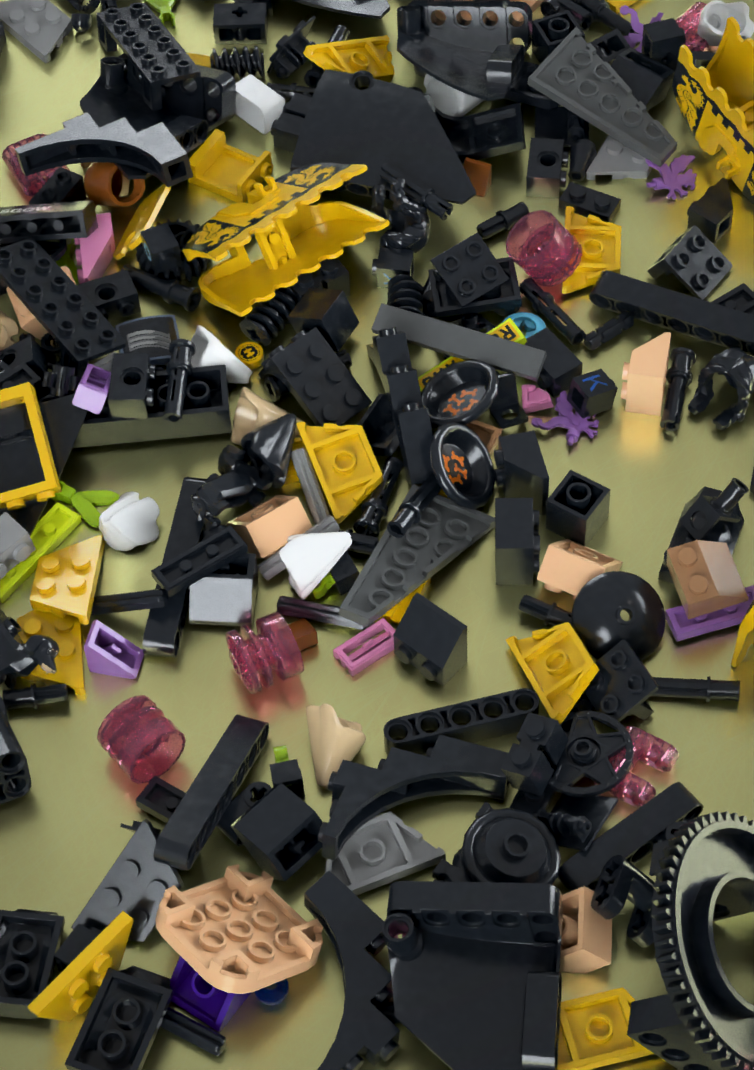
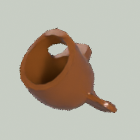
M91 162L84 178V189L87 195L84 201L93 200L95 208L97 205L106 207L131 206L143 196L146 188L145 179H133L134 188L131 195L121 198V196L128 195L130 180L123 175L114 163Z

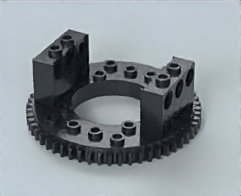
M718 811L689 820L687 824L680 826L681 830L674 832L675 838L653 844L649 875L656 876L651 900L652 931L656 951L655 958L668 994L631 1002L627 1035L678 1070H754V1005L746 1001L728 980L717 954L713 933V921L754 912V820L747 821L746 816L738 817V813L729 814V811L722 813Z

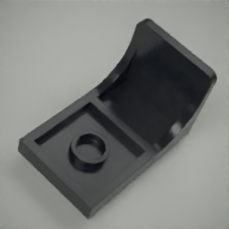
M424 95L462 164H464L466 157L481 160L526 149L523 110L520 103L468 116L456 117L439 111L434 105L431 95Z
M316 327L308 333L305 329L300 331L291 339V343L285 348L283 345L275 348L268 354L269 358L261 364L263 369L258 374L259 377L263 379L272 374L280 379L316 426L323 427L324 423L341 426L372 403Z

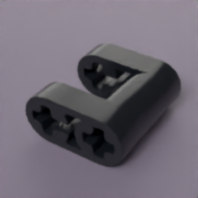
M615 855L607 861L601 871L592 897L591 907L605 919H612L620 913L626 899H628L635 906L627 927V936L641 947L650 946L654 942L651 900L654 891L653 884L655 882L622 855Z

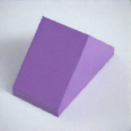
M97 619L92 622L84 645L89 671L128 679L136 678L144 656L143 650Z

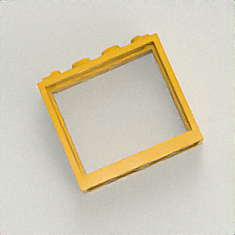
M30 382L0 390V409L21 403L26 404L46 481L0 493V509L6 507L7 510L20 509L26 506L25 502L34 499H37V502L48 501L47 499L55 497V493L62 492L36 392Z

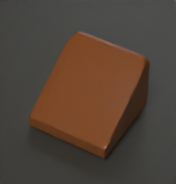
M466 157L463 167L476 191V195L484 197L492 185V164Z
M305 618L276 630L289 656L318 644L317 632Z

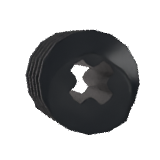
M257 45L254 46L251 54L247 46L243 47L242 54H239L236 47H233L231 55L228 54L226 48H222L220 56H218L215 48L211 50V68L229 72L234 78L237 73L240 80L245 78L246 72L254 77L259 72L261 78L265 79L264 54L260 53Z
M400 274L391 278L388 282L387 305L423 315L422 285L409 275Z
M289 287L276 289V295L272 299L260 302L240 322L239 326L242 332L249 339L260 345L269 346L271 339L278 336V331H283L285 324H290L288 315L297 305L298 301L295 293Z

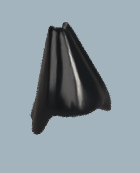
M291 413L247 433L241 439V446L250 457L251 466L256 467L261 479L273 481L272 488L284 486L288 473L296 427V416Z

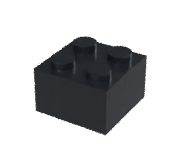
M495 498L496 585H533V573L539 572V510H533V498Z

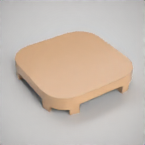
M239 864L227 866L224 877L181 892L175 885L166 889L155 918L156 929L162 938L206 982L227 993L246 994L255 992L305 972L316 964L323 945V926L317 918L306 922L271 888L273 876L265 871H262L261 876L239 871Z

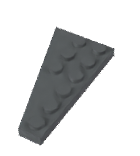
M577 26L528 77L529 86L659 167L665 163L677 148L675 139L658 120H654L646 111L647 107L642 101L638 102L631 94L632 90L610 64L604 62L597 55L596 48L584 40L582 32Z
M413 484L402 503L408 502L419 489V486ZM437 494L422 512L421 520L416 524H412L402 538H396L389 533L388 529L385 530L341 604L338 615L369 627L495 527V517L475 509L461 507L451 499Z

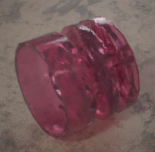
M545 210L533 211L523 216L515 223L506 240V252L520 268L524 269L526 274L536 284L543 287L555 286L564 282L573 274L582 256V247L579 241L563 227L561 222L552 213Z
M277 611L257 619L256 628L258 635L246 624L240 628L241 635L236 630L226 633L229 657L234 670L243 681L245 687L253 695L261 692V682L267 688L273 686L272 670L283 681L304 671L303 660L297 642L285 619Z
M145 695L134 696L116 706L103 720L97 735L99 745L108 752L112 759L118 762L119 767L130 780L137 784L148 783L154 776L160 777L167 772L181 756L186 742L184 734L171 720L165 718L163 711L156 706L151 698Z

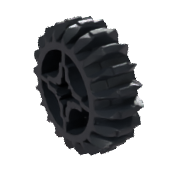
M180 218L176 222H171L167 219L166 223L169 225L180 247L182 265L155 274L143 251L141 242L136 247V259L139 262V268L166 280L177 279L180 282L187 280L191 283L192 276L200 277L201 272L206 271L208 263L211 262V259L196 257L188 262L182 251L186 241L199 229L200 225H193L190 220L183 223ZM157 221L156 226L161 225L162 223Z

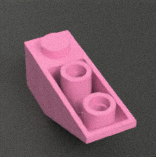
M111 213L96 214L98 228L86 238H74L75 245H80L79 249H75L77 266L82 265V269L77 270L79 284L101 278L113 258L116 247Z

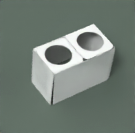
M249 74L236 83L235 114L262 134H267L271 130L274 120H278L282 114L285 98L252 74Z

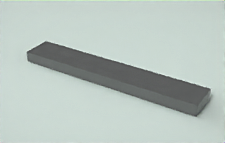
M381 303L371 328L373 333L379 334L381 329L396 327L397 332H405L406 340L409 344L463 360L484 361L494 369L507 373L513 372L517 376L534 381L538 380L547 356L544 350Z

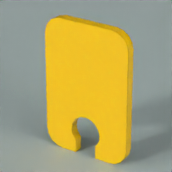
M163 184L140 203L113 253V257L116 260H120L125 256L128 247L133 250L142 242L140 232L151 228L171 187Z

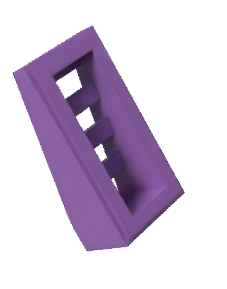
M88 364L72 400L73 405L99 414L109 393L111 372Z

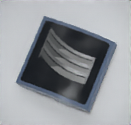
M175 315L148 316L115 325V329L126 340V347L120 349L119 353H149L151 365H167L171 358L169 345L173 340L180 339Z

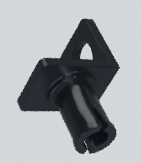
M496 370L500 384L498 395L489 408L491 415L501 429L528 422V415L518 402L515 374L509 372L501 375ZM507 413H515L518 415L516 418L513 419H504L502 417Z
M732 478L731 482L718 497L701 495L681 518L680 522L695 540H703L719 520L736 523L740 521L741 518L734 512L733 507L749 489L739 479ZM701 511L706 516V524L702 529L698 530L693 525V517L697 512Z

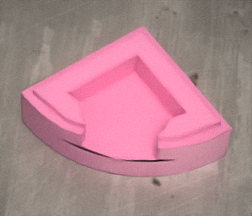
M533 384L521 385L522 406L526 414L554 407L547 391L537 388Z

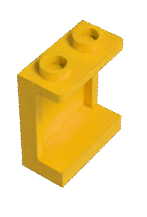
M215 129L189 158L194 177L188 179V182L237 203H245L247 201V194L255 189L253 184L256 182L262 183L265 180L264 177L271 176L273 172L271 152L265 150L260 157H256L227 145L225 132Z

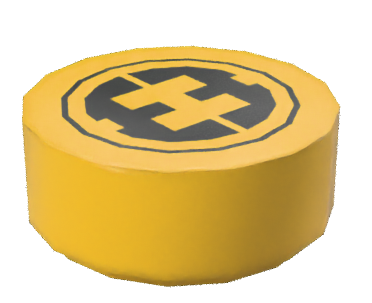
M245 342L240 344L235 350V356L251 370L257 369L264 362V351L258 343Z

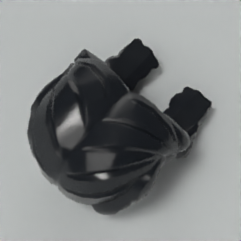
M403 178L393 179L390 183V199L394 202L392 204L394 210L384 207L385 185H374L371 210L376 215L390 222V229L380 237L379 246L383 248L414 250V253L420 251L427 245L430 235L431 222L427 207L408 200L404 192L405 180Z
M729 348L713 356L701 370L698 376V387L695 395L688 404V410L692 414L696 415L703 412L714 396L712 379L714 373L724 375L729 385L737 389L738 402L730 405L728 409L723 410L720 415L712 420L716 424V428L720 430L728 428L736 421L742 422L745 419V413L749 406L748 401L754 392V357L739 348Z

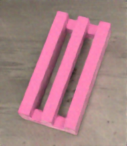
M383 617L333 649V656L341 661V665L344 668H348L349 674L353 677L394 650L393 635L396 630ZM385 629L386 632H384L375 639H371L372 637H374L375 635H377ZM363 644L362 647L354 653L350 654L349 656L346 655L347 653L351 652L352 650Z

